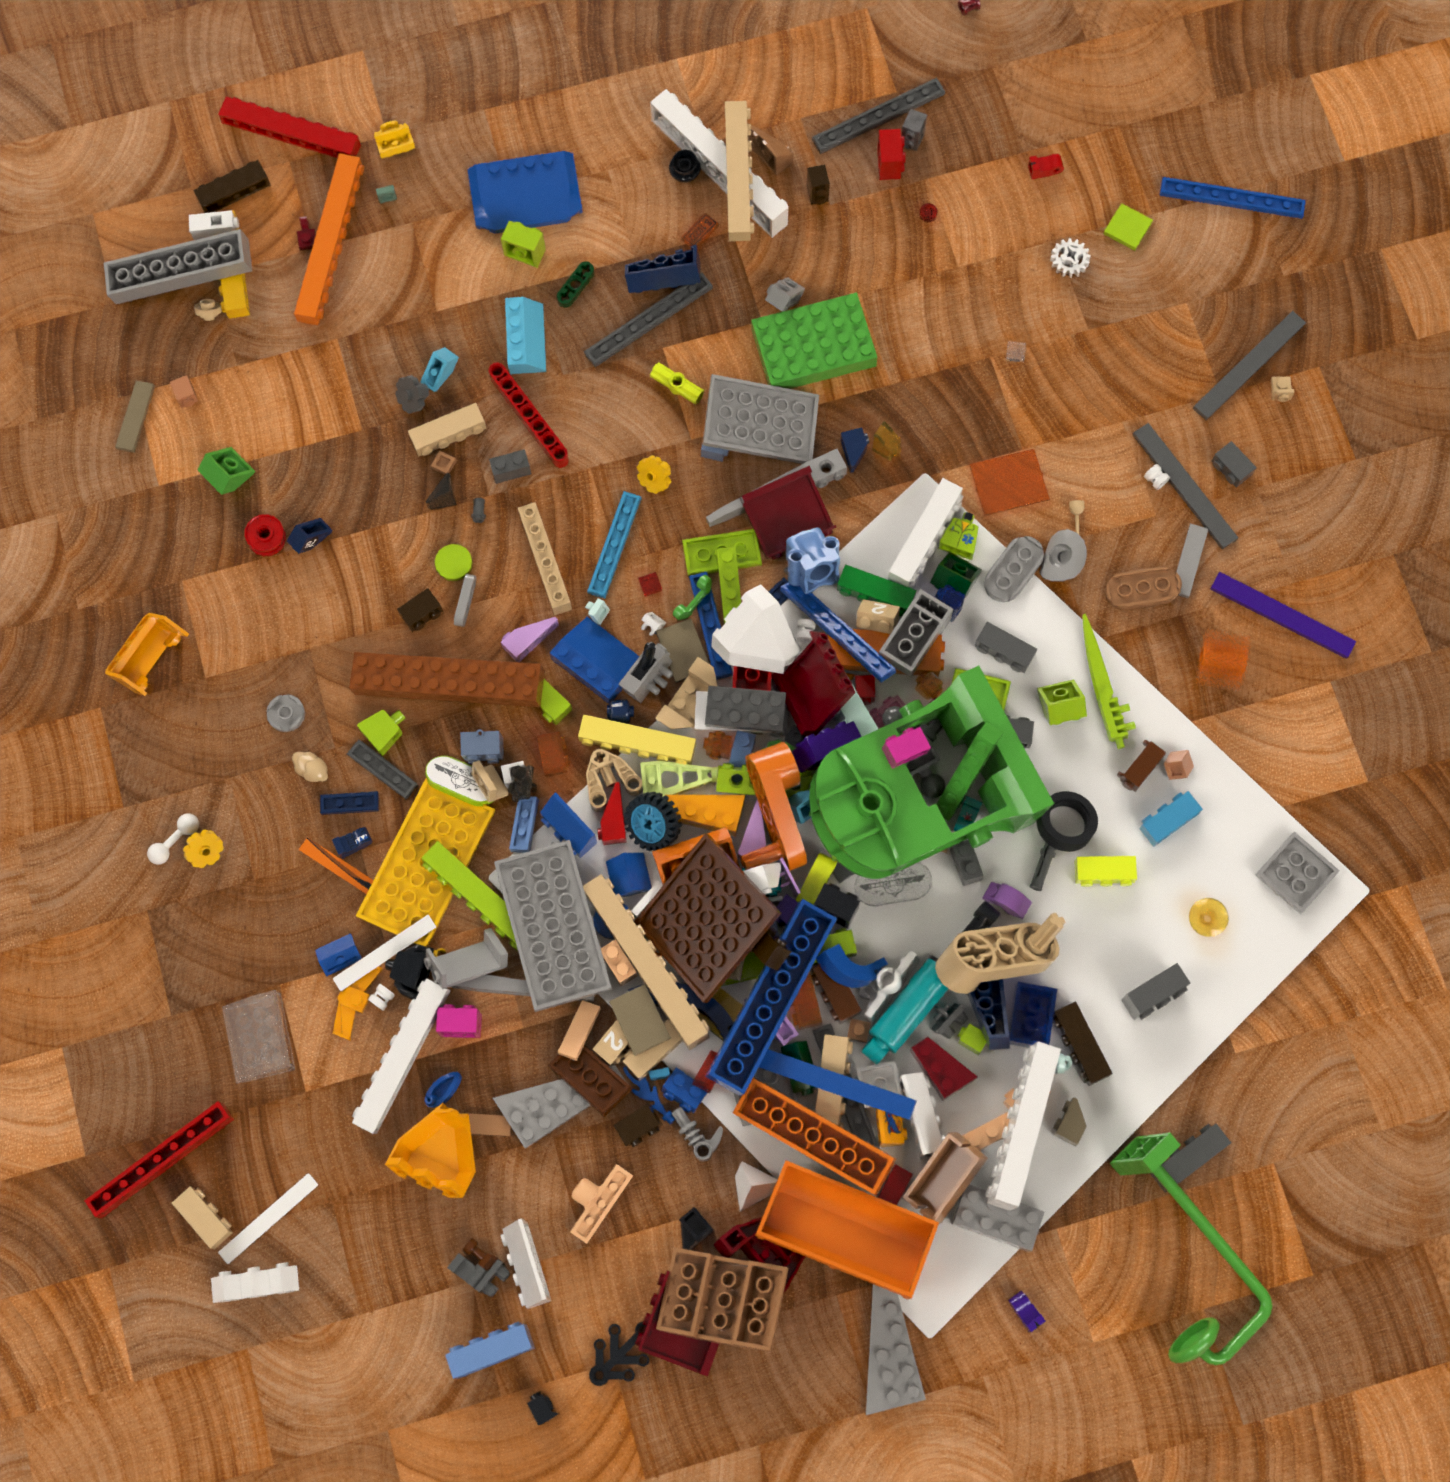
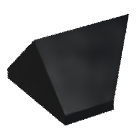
M695 1207L679 1219L681 1222L682 1249L693 1250L714 1232V1229Z

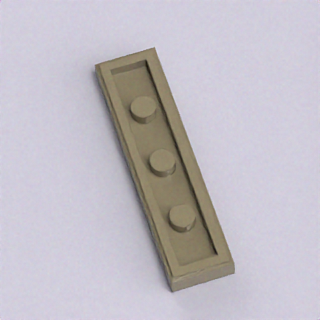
M136 380L117 439L116 449L135 453L155 389L154 384Z

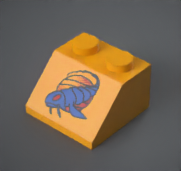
M875 1108L879 1147L903 1146L904 1140H908L907 1129L903 1128L902 1120H905V1118Z

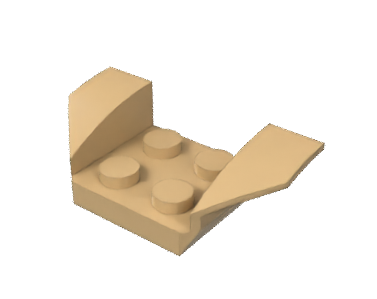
M697 657L688 670V677L668 706L664 705L655 718L670 729L694 728L696 691L708 692V685L718 686L714 667Z

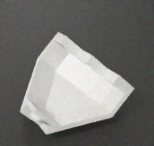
M759 585L744 593L741 597L742 603L737 609L733 607L724 619L726 623L721 629L717 628L714 631L711 647L728 665L784 674V666L790 665L794 661V657L800 654V651L779 602L762 585Z

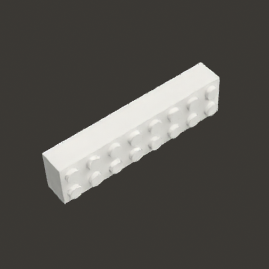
M1036 1042L1024 1052V1068L1020 1069L1017 1080H1020L1018 1088L1014 1089L1012 1099L1015 1100L1014 1105L1009 1108L1007 1119L1010 1120L1008 1127L1005 1126L1003 1129L1002 1138H1004V1142L998 1148L996 1155L999 1158L997 1166L994 1165L991 1177L994 1179L992 1186L989 1185L986 1191L987 1204L1009 1211L1020 1205L1059 1059L1060 1048Z

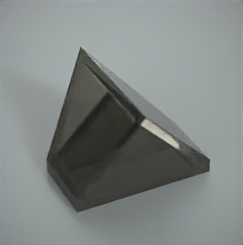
M448 472L425 501L430 510L457 505L453 481Z

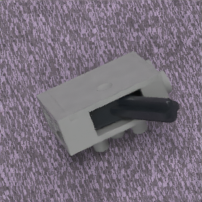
M653 642L646 643L642 654L619 683L625 693L640 704L650 691L655 695L659 694L660 688L655 686L656 683L662 688L667 686L668 682L661 678L662 675L667 678H671L673 672L668 669L673 662L669 657L670 653L660 643L656 645Z

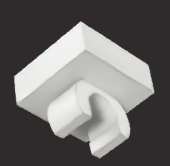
M649 612L641 619L645 622L641 629L645 630L647 626H650L651 632L649 635L652 636L657 630L663 629L667 622L653 612Z

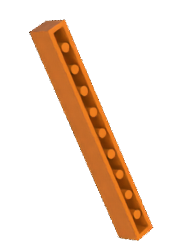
M339 154L294 312L297 322L319 325L320 319L322 320L324 317L323 307L328 302V289L332 287V275L337 270V257L342 252V239L346 237V225L351 220L350 210L355 205V193L360 187V175L362 176L364 173V165H362L360 157Z

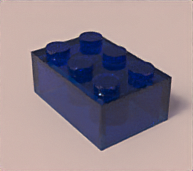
M1017 982L1009 1023L1010 1045L1029 1048L1036 1042L1049 1045L1057 996L1056 988Z

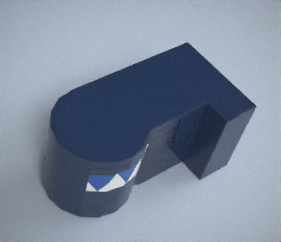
M366 827L332 839L341 859L369 846L373 842Z

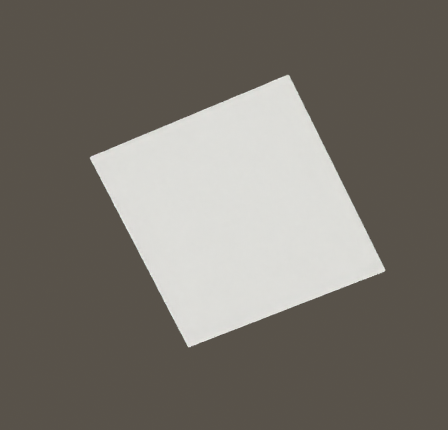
M928 474L921 475L839 551V575L841 576L846 564L888 580L891 567L939 484ZM961 506L952 518L962 520L964 512L967 511ZM974 518L972 524L979 526L973 558L972 560L960 558L982 569V572L963 601L954 599L949 593L936 589L930 583L939 563L949 553L938 549L939 543L935 547L936 550L932 558H928L923 574H919L918 582L914 590H917L916 595L922 589L953 608L951 620L941 634L942 641H945V652H941V659H944V671H940L938 679L936 678V682L933 681L931 685L926 682L930 676L912 675V677H909L905 674H894L882 683L875 678V702L865 705L878 729L885 726L882 716L888 707L898 706L902 708L906 704L918 699L923 707H925L931 700L938 698L951 685L955 668L967 671L979 665L984 675L1011 681L1004 712L1013 719L1026 717L1030 721H1034L1031 747L1024 749L1049 795L1051 796L1061 791H1070L1082 795L1094 806L1098 816V827L1085 847L1071 852L1055 849L1056 855L1055 858H1052L1042 891H1036L1029 887L1041 856V848H1044L1045 841L1038 832L1036 822L1016 833L1005 831L991 832L994 837L992 840L974 848L984 875L981 881L965 886L962 885L950 851L951 847L948 848L947 854L939 852L916 863L923 866L930 875V887L924 895L917 898L875 905L864 903L858 897L857 900L860 901L859 909L847 929H852L857 956L849 957V959L855 964L865 966L884 957L888 964L882 969L893 968L896 971L900 965L901 958L905 954L907 955L910 950L917 954L920 960L889 1003L888 1008L909 983L913 975L922 967L930 955L939 958L955 937L962 933L974 918V912L985 901L982 897L991 881L1000 885L1004 883L1024 894L1032 904L1024 918L1021 919L1009 915L1001 907L989 903L1001 913L989 928L1022 923L1042 925L1052 913H1057L1058 917L1065 919L1063 929L1055 937L1060 947L1059 955L1046 971L1003 979L1010 1049L989 1050L986 1043L981 1053L977 1055L958 1044L960 1038L957 1035L963 1026L967 1028L970 1023L980 1030L981 1028L968 995L956 993L948 989L935 1006L943 1007L947 1003L951 1007L954 1003H957L965 1008L963 1011L967 1015L968 1020L963 1025H958L955 1021L950 1025L956 1031L950 1039H947L931 1029L937 1022L933 1018L937 1014L933 1007L896 1053L888 1051L885 1057L878 1063L895 1060L899 1079L904 1074L923 1072L911 1054L910 1049L926 1037H929L978 1076L974 1082L944 1101L941 1100L931 1083V1088H928L929 1095L935 1099L936 1107L933 1108L935 1116L939 1115L942 1127H939L940 1135L946 1137L949 1132H958L960 1135H964L1009 1111L1003 1103L1006 1100L1004 1095L1012 1088H1018L1020 1080H1017L1018 1074L1025 1064L1023 1055L1030 1046L1036 1042H1041L1060 1048V1053L1064 1056H1070L1071 1051L1068 1046H1064L1061 1040L1062 1033L1059 1028H1055L1051 1018H1053L1052 1014L1054 1011L1075 1001L1077 1002L1113 1074L1091 1086H1088L1087 1082L1083 1083L1079 1075L1081 1070L1073 1062L1071 1067L1064 1073L1054 1074L1050 1089L1051 1093L1048 1096L1020 1202L1044 1211L1041 1227L1369 893V888L1093 630L1114 692L1112 696L1113 698H1118L1119 706L1128 703L1130 706V711L1121 713L1124 718V724L1134 721L1136 729L1127 731L1128 738L1123 739L1125 748L1117 749L1116 742H1110L1095 695L1086 654L1083 620L1035 575H1033L1014 600L1009 602L993 600L985 590V577L1006 547ZM838 583L820 586L812 592L851 629H863L856 627L857 610L861 602L853 596L846 597L841 595L837 591ZM787 599L780 607L796 639V633L798 632L797 621L800 619H812L790 599ZM987 622L1037 648V652L1025 673L1016 672L1011 669L1010 665L999 663L992 655L988 653L983 654L977 650L975 642ZM816 624V627L813 631L823 632L827 635V633ZM798 642L802 650L809 645V643ZM790 665L784 666V671H786ZM844 670L845 673L854 674L855 676L872 675L870 672ZM733 676L717 680V685L732 688ZM772 677L771 691L780 692ZM854 677V679H853V680H850V681L852 682V685H853L854 688H855V682H854V681H855V677ZM1074 679L1085 696L1087 717L1076 721L1062 722L1059 725H1049L1044 716L1037 688ZM790 711L786 736L794 724L796 725ZM832 718L822 730L828 727L830 729L835 728L839 721H835ZM658 720L648 728L695 738L696 748L692 765L718 767V765L722 766L723 763H729L737 733L694 730L692 727L670 729ZM935 720L926 723V725L929 726ZM942 727V730L936 735L937 739L934 742L930 740L940 761L932 764L929 768L932 773L938 774L944 779L946 788L968 748L966 744L953 747ZM770 733L756 735L753 753L762 748H767V744L770 741L780 740L785 742L784 738L786 736L782 735V737L777 738L770 736ZM1143 741H1152L1164 750L1166 754L1136 792L1130 791L1122 785L1123 782L1120 781L1117 773L1120 771L1125 774L1146 748L1143 745ZM1189 750L1194 767L1188 778L1169 780L1164 766L1170 752ZM631 752L630 754L621 753L619 755L641 780L640 763L658 761L656 760L657 758H641L638 754ZM612 767L611 770L617 782L620 783L624 814L627 812L625 809L629 803L638 796H631L627 793L615 768ZM809 770V771L812 772L811 774H814L816 770ZM665 771L661 775L664 788L675 786L679 782V776L675 772ZM685 771L682 774L685 784L698 780L696 772ZM919 772L913 775L912 778L927 806L937 804L941 796L937 798L925 796L921 791L922 777ZM981 772L967 796L983 802L977 792L986 782ZM599 773L598 777L608 802L614 786L607 788L601 773ZM637 782L630 783L629 788L636 789L638 788L639 784ZM709 783L678 795L739 794L716 792V783ZM586 785L567 803L591 829L597 840V844L581 858L577 854L575 855L582 884L585 885L601 874L605 879L609 878L606 861L622 853H644L651 886L653 887L657 882L663 886L652 851H646V848L641 849L640 844L636 845L634 843L635 838L630 839L629 837L631 832H626L627 843L603 845L602 840L598 839L597 829L601 828L600 822L604 811L596 812L591 808L588 785ZM1189 791L1203 810L1195 818L1153 847L1139 829L1143 824L1141 821L1150 814L1152 817L1158 813L1157 809L1165 803L1170 805L1174 802L1172 798L1180 792L1185 794ZM742 794L745 795V804L736 837L731 836L737 859L740 845L757 800L756 795ZM602 798L594 800L595 805H601L604 802ZM964 801L949 821L945 819L951 833L955 832L953 829ZM982 803L975 822L990 815L984 803ZM1060 806L1050 812V822L1060 834L1073 837L1084 832V820L1073 808ZM811 818L802 824L796 822L807 856L806 865L790 871L799 890H801L820 852L832 858L819 839ZM763 819L767 846L772 844L765 821ZM682 824L679 828L681 829L679 837L671 845L713 831ZM543 825L533 834L530 851L550 846L552 842L560 843L553 833L555 831L551 826L547 828ZM1293 832H1296L1340 870L1302 914H1299L1255 875ZM514 852L510 857L515 856V855H519V854H522V853ZM1136 856L1137 880L1131 886H1120V883H1112V886L1106 887L1100 886V884L1082 887L1081 884H1075L1074 861L1076 857ZM738 859L739 866L742 870V868L744 867L741 864V859ZM494 870L489 875V880L502 893L497 871ZM832 873L827 884L832 883L838 886L841 892L845 894L850 892L857 896L855 884L859 875L854 874L839 884ZM781 876V884L786 883L784 876ZM789 885L782 888V893H778V896H783V898L788 894L794 900L798 896L793 895ZM648 892L623 897L622 899L631 911ZM586 897L591 916L594 917L596 910ZM773 901L772 903L776 907L780 901ZM835 923L829 935L844 927ZM777 924L779 934L781 936L785 926L782 925L781 927ZM596 930L600 948L613 941L604 938ZM662 956L667 964L665 967L667 972H672L679 983L687 984ZM605 962L612 990L599 993V995L611 1007L610 1000L627 993L628 989L645 983L637 973L636 978L620 986ZM1178 963L1191 982L1186 987L1188 991L1175 1000L1171 997V1001L1159 1010L1156 1007L1153 1008L1155 1011L1143 1020L1140 1017L1134 1020L1121 999L1127 993ZM814 965L811 967L786 1014V1017L799 1035L785 1045L797 1041H807L813 1064L821 1067L822 1055L812 1030L831 1023L836 1036L847 1037L851 1019L842 1024H839L838 1020H833L829 1012L832 1010L829 1003L825 1004L820 995L823 991L819 985L816 986L811 978L813 968L819 966ZM757 979L720 987L712 997L726 1010L733 1022H735L745 1003L744 999L750 994ZM874 980V982L876 983L877 992H878V990H879L880 988H879V986H878L876 980ZM850 987L862 1010L861 1014L852 1019L870 1022L865 1016V1010L870 1002H874L877 992L875 993L870 987L865 988V992L870 996V1000H867L858 995L859 988ZM659 1004L655 1005L664 1023L668 1018ZM699 1012L697 1016L700 1021L705 1020L710 1028L708 1031L710 1038L690 1051L682 1041L662 1060L672 1072L677 1067L709 1090L702 1103L774 1178H779L785 1160L873 1195L752 1124L742 1126L741 1118L733 1114L737 1105L734 1093L705 1077L724 1040L715 1025ZM870 1022L871 1024H870L869 1030H870V1029L873 1027V1025H874L872 1022ZM868 1033L867 1043H868V1042L870 1041V1039L872 1038V1036H871L869 1033ZM774 1037L768 1049L780 1053L782 1052L780 1047L783 1046ZM850 1040V1042H853V1052L848 1057V1062H851L850 1073L853 1079L858 1080L856 1068L875 1065V1063L861 1052L867 1043ZM818 1088L813 1090V1094L806 1096L797 1093L799 1103L815 1112ZM1073 1097L1078 1099L1087 1126L1077 1146H1073L1054 1136L1056 1130L1053 1129L1058 1118L1062 1119L1065 1113L1062 1111L1067 1100L1071 1101ZM867 1108L865 1112L879 1145L875 1108ZM842 1115L841 1123H844V1129L851 1132L845 1115ZM905 1119L902 1120L903 1128L907 1129L908 1140H904V1145L881 1147L880 1150L896 1158L889 1173H891L895 1164L913 1173L897 1206L922 1215L919 1212L921 1209H915L903 1196L932 1156L920 1159L910 1120ZM1004 1139L980 1151L988 1159L970 1185L986 1191L989 1185L992 1186L994 1178L991 1177L994 1165L997 1166L999 1158L996 1155L999 1146L1003 1145ZM888 1175L887 1178L885 1179V1181H884V1183H883L881 1189L879 1190L878 1194H877V1195H873V1196H875V1197L878 1198V1196H879V1194H880V1192H881V1190H882L884 1184L886 1183V1181H887L889 1175ZM960 1198L943 1222L938 1225L912 1299L907 1300L898 1294L902 1312L928 1338L934 1337L1019 1250V1248L953 1225L952 1222Z

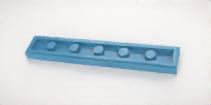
M623 491L587 590L588 594L606 598L641 502V496Z

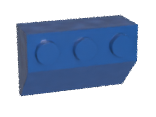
M555 792L540 811L541 822L547 828L551 826L555 831L553 833L560 842L570 840L574 856L577 854L581 858L597 844L596 836Z

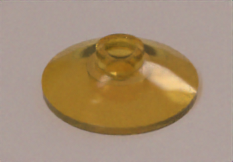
M1200 899L1192 905L1189 911L1191 927L1202 936H1217L1228 925L1229 916L1227 909L1216 899ZM1204 916H1209L1211 921L1206 922Z

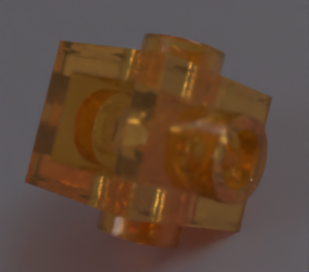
M722 731L709 732V737H705L703 749H706V755L714 760H720L721 758L729 759L732 736L725 735Z

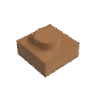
M439 450L431 464V468L448 476L456 463V458Z
M851 1018L847 1037L854 1041L867 1043L871 1023Z

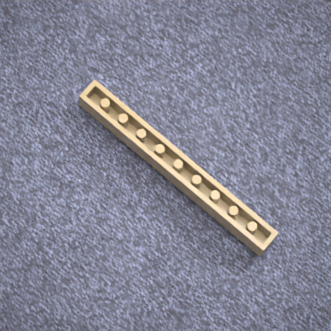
M601 874L583 885L586 897L614 939H616L689 1051L710 1038L708 1033L710 1030L705 1020L700 1021L697 1016L699 1014L694 1004L690 1005L686 1000L688 995L685 990L677 987L675 983L678 981L672 972L668 973L665 969L667 964L661 956H656L654 953L656 950L651 940L646 941L644 938L646 933L640 924L636 926L633 921L635 917L630 909L625 910L622 905L625 902L619 893L615 895L612 890L614 886L609 878L605 879Z

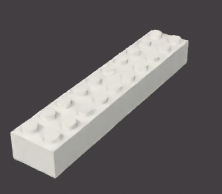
M665 89L650 102L652 122L681 150L692 151L700 162L701 169L727 194L726 144L722 140H718L714 132L710 128H706L699 117L692 115L690 109L686 105H682L674 93H670ZM752 173L753 184H749V189H753V200L750 201V206L754 207V217L751 218L773 238L788 225V204L783 199L780 200L776 196L775 191L764 184L760 176Z

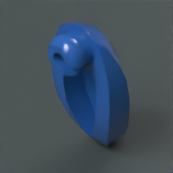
M451 1072L436 1080L426 1093L425 1104L431 1108H436L442 1103L445 1104L459 1087L462 1079L459 1072Z

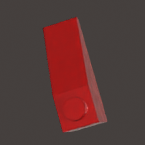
M615 782L600 822L601 828L597 829L598 839L602 840L603 845L627 843L619 782Z

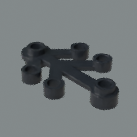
M643 1322L636 1325L635 1333L619 1350L621 1328L617 1324L610 1325L608 1329L610 1334V1359L605 1364L603 1351L606 1348V1342L602 1339H597L594 1342L596 1361L595 1366L589 1372L590 1381L594 1385L602 1386L608 1380L624 1379L629 1382L635 1378V1373L631 1369H626L624 1372L610 1371L616 1364H639L640 1366L649 1364L650 1359L646 1354L625 1356L635 1345L640 1328L645 1326L642 1324ZM613 1326L618 1327L617 1334L611 1333V1328ZM598 1341H602L604 1343V1347L602 1349H598L596 1347V1343ZM641 1356L647 1358L646 1364L640 1363L639 1359ZM598 1371L603 1372V1378L600 1380L596 1378ZM627 1371L632 1372L633 1375L629 1380L625 1378Z

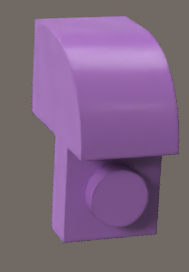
M992 881L982 897L988 903L1001 907L1007 914L1021 919L1024 918L1032 904L1024 894L1004 883L1000 885Z

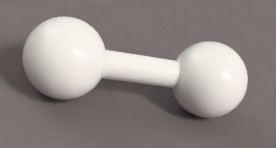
M190 813L181 815L177 821L178 829L163 844L154 843L149 847L147 857L151 863L156 865L165 863L170 855L169 848L183 834L192 835L198 830L199 820L195 815Z

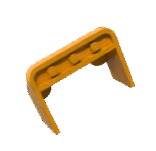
M148 613L142 618L108 665L105 674L131 691L146 696L147 692L144 691L148 686L146 675L166 647L176 646L181 640L180 636L188 637L189 633L166 616Z

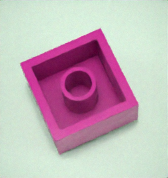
M445 1004L443 1008H437L436 1032L441 1037L481 1038L482 1014L478 1009H475V1006L463 1005V1008H455V1005Z

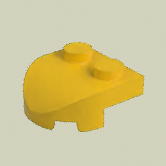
M390 121L382 124L380 130L374 133L381 159L415 149L409 127L406 123L402 125L398 124V121Z

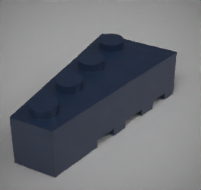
M697 244L690 246L691 249L687 251L682 249L675 250V254L670 256L661 254L652 261L644 259L625 265V278L629 293H641L648 290H659L667 287L675 288L681 285L700 283L701 263Z
M1003 979L981 982L974 991L967 993L988 1048L989 1050L1010 1049Z

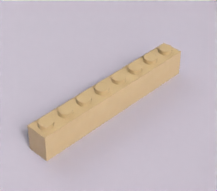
M725 101L729 241H751V234L754 233V222H750V217H754V207L750 206V201L753 200V189H749V184H753V175L749 173V168H752V156L748 157V152L752 151L751 140H748V135H751V124H747V119H751L750 108H747V101Z

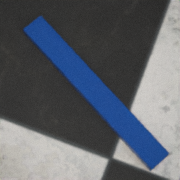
M1168 177L1162 178L1159 196L1300 219L1304 216L1306 202L1303 199Z
M789 582L780 587V591L881 683L896 673V668L811 592L805 594L800 585L793 586Z
M769 1049L759 1065V1068L911 1120L917 1100Z

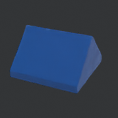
M622 853L606 861L609 878L614 886L612 890L615 895L619 893L623 898L648 892L652 888L644 853Z

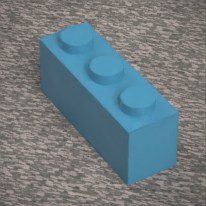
M1189 791L1185 794L1180 792L1172 798L1174 802L1170 805L1165 803L1157 809L1158 813L1152 817L1150 814L1141 821L1143 824L1139 829L1153 847L1195 818L1203 810Z

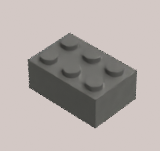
M1176 963L1127 993L1121 1001L1134 1020L1139 1017L1143 1020L1155 1011L1153 1008L1156 1007L1159 1010L1171 1001V997L1175 1000L1188 991L1186 987L1191 982L1179 964Z

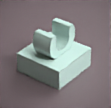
M597 599L595 604L589 601L585 606L589 610L588 615L599 625H601L610 611L609 607L601 599Z

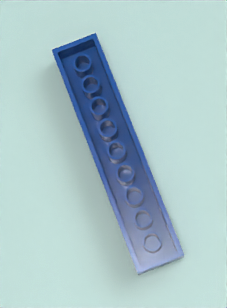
M804 899L798 902L780 936L787 942L786 946L792 952L778 971L766 965L763 967L705 1077L738 1096L745 1094L837 920L836 917Z

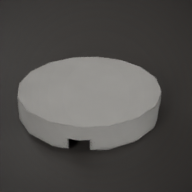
M279 695L271 700L267 706V720L274 729L280 732L293 731L304 721V705L293 695Z

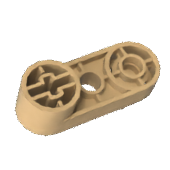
M1052 913L1042 925L1022 923L962 932L955 937L936 961L935 969L937 976L948 989L956 993L967 994L974 991L981 982L1038 974L1046 971L1059 955L1060 947L1055 937L1063 929L1065 919L1058 917L1057 913Z

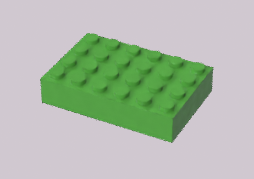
M857 292L751 320V330L768 385L792 389L877 366V354Z

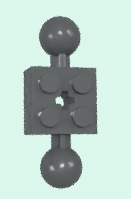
M891 706L884 711L882 721L885 726L902 719L899 712L901 707ZM919 726L931 749L927 754L909 761L906 766L911 776L919 772L922 777L921 791L929 798H937L945 790V781L940 775L932 773L929 766L940 761V758L922 726Z

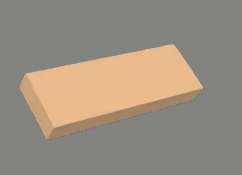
M582 1000L558 1050L559 1055L577 1061L599 1015L600 1006Z

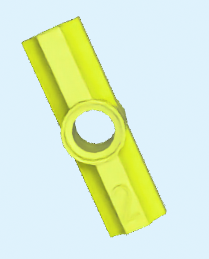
M659 362L655 364L650 373L651 378L668 387L673 394L680 395L695 405L700 402L705 391L685 379L682 373L674 372ZM681 382L680 385H674L673 383Z

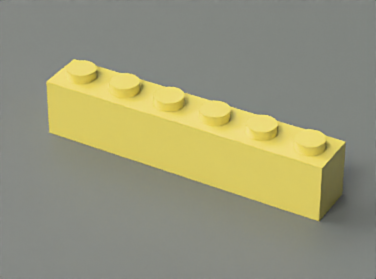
M583 715L578 734L579 741L586 746H593L594 744L604 750L617 749L623 754H630L631 752L638 754L641 758L654 757L658 761H673L683 765H692L696 748L695 738Z

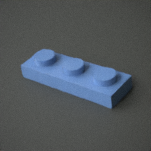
M518 797L509 847L511 852L526 853L531 849L539 803L538 797Z

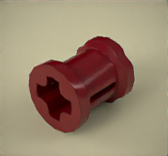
M980 0L958 1V7L963 16L972 10H979L981 7Z

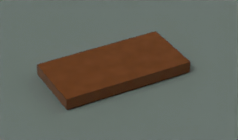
M585 1045L577 1061L558 1054L548 1064V1067L603 1117L632 1090V1087Z

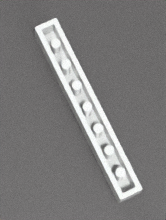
M426 978L425 982L422 981L417 990L419 992L417 998L410 1002L408 1007L410 1011L407 1017H403L399 1024L401 1029L397 1035L392 1037L389 1044L391 1046L389 1052L383 1055L379 1071L376 1070L371 1078L373 1082L371 1087L365 1090L362 1095L363 1102L361 1106L357 1107L352 1115L354 1118L353 1124L372 1134L378 1133L437 1018V1008L443 1007L451 991L448 988L442 989L438 983Z

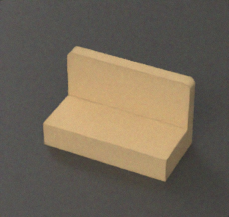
M480 760L472 763L471 774L488 803L509 795V791L493 765L483 767Z

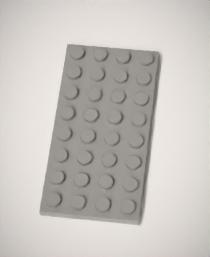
M570 840L495 861L494 864L534 1011L538 1012L612 990Z

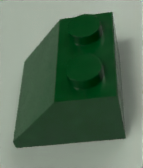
M949 552L939 563L930 583L936 589L949 593L954 599L963 601L981 574L982 569Z

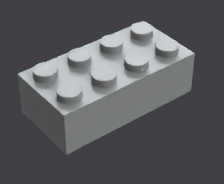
M969 1184L961 1195L952 1224L1031 1252L1044 1211L1022 1203L1011 1211L987 1204L986 1190Z

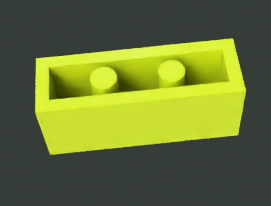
M1136 856L1076 857L1074 861L1075 884H1081L1082 887L1093 886V884H1100V886L1106 887L1112 886V883H1120V886H1131L1137 880Z

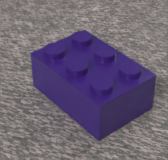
M843 721L835 725L833 729L828 727L820 731L819 735L811 734L805 737L804 741L796 744V749L792 751L800 773L820 766L828 753L860 738L861 735L854 721L847 724Z

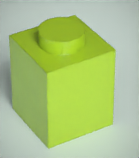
M970 1023L967 1028L963 1026L957 1035L960 1038L958 1044L977 1055L981 1053L986 1044L982 1030Z

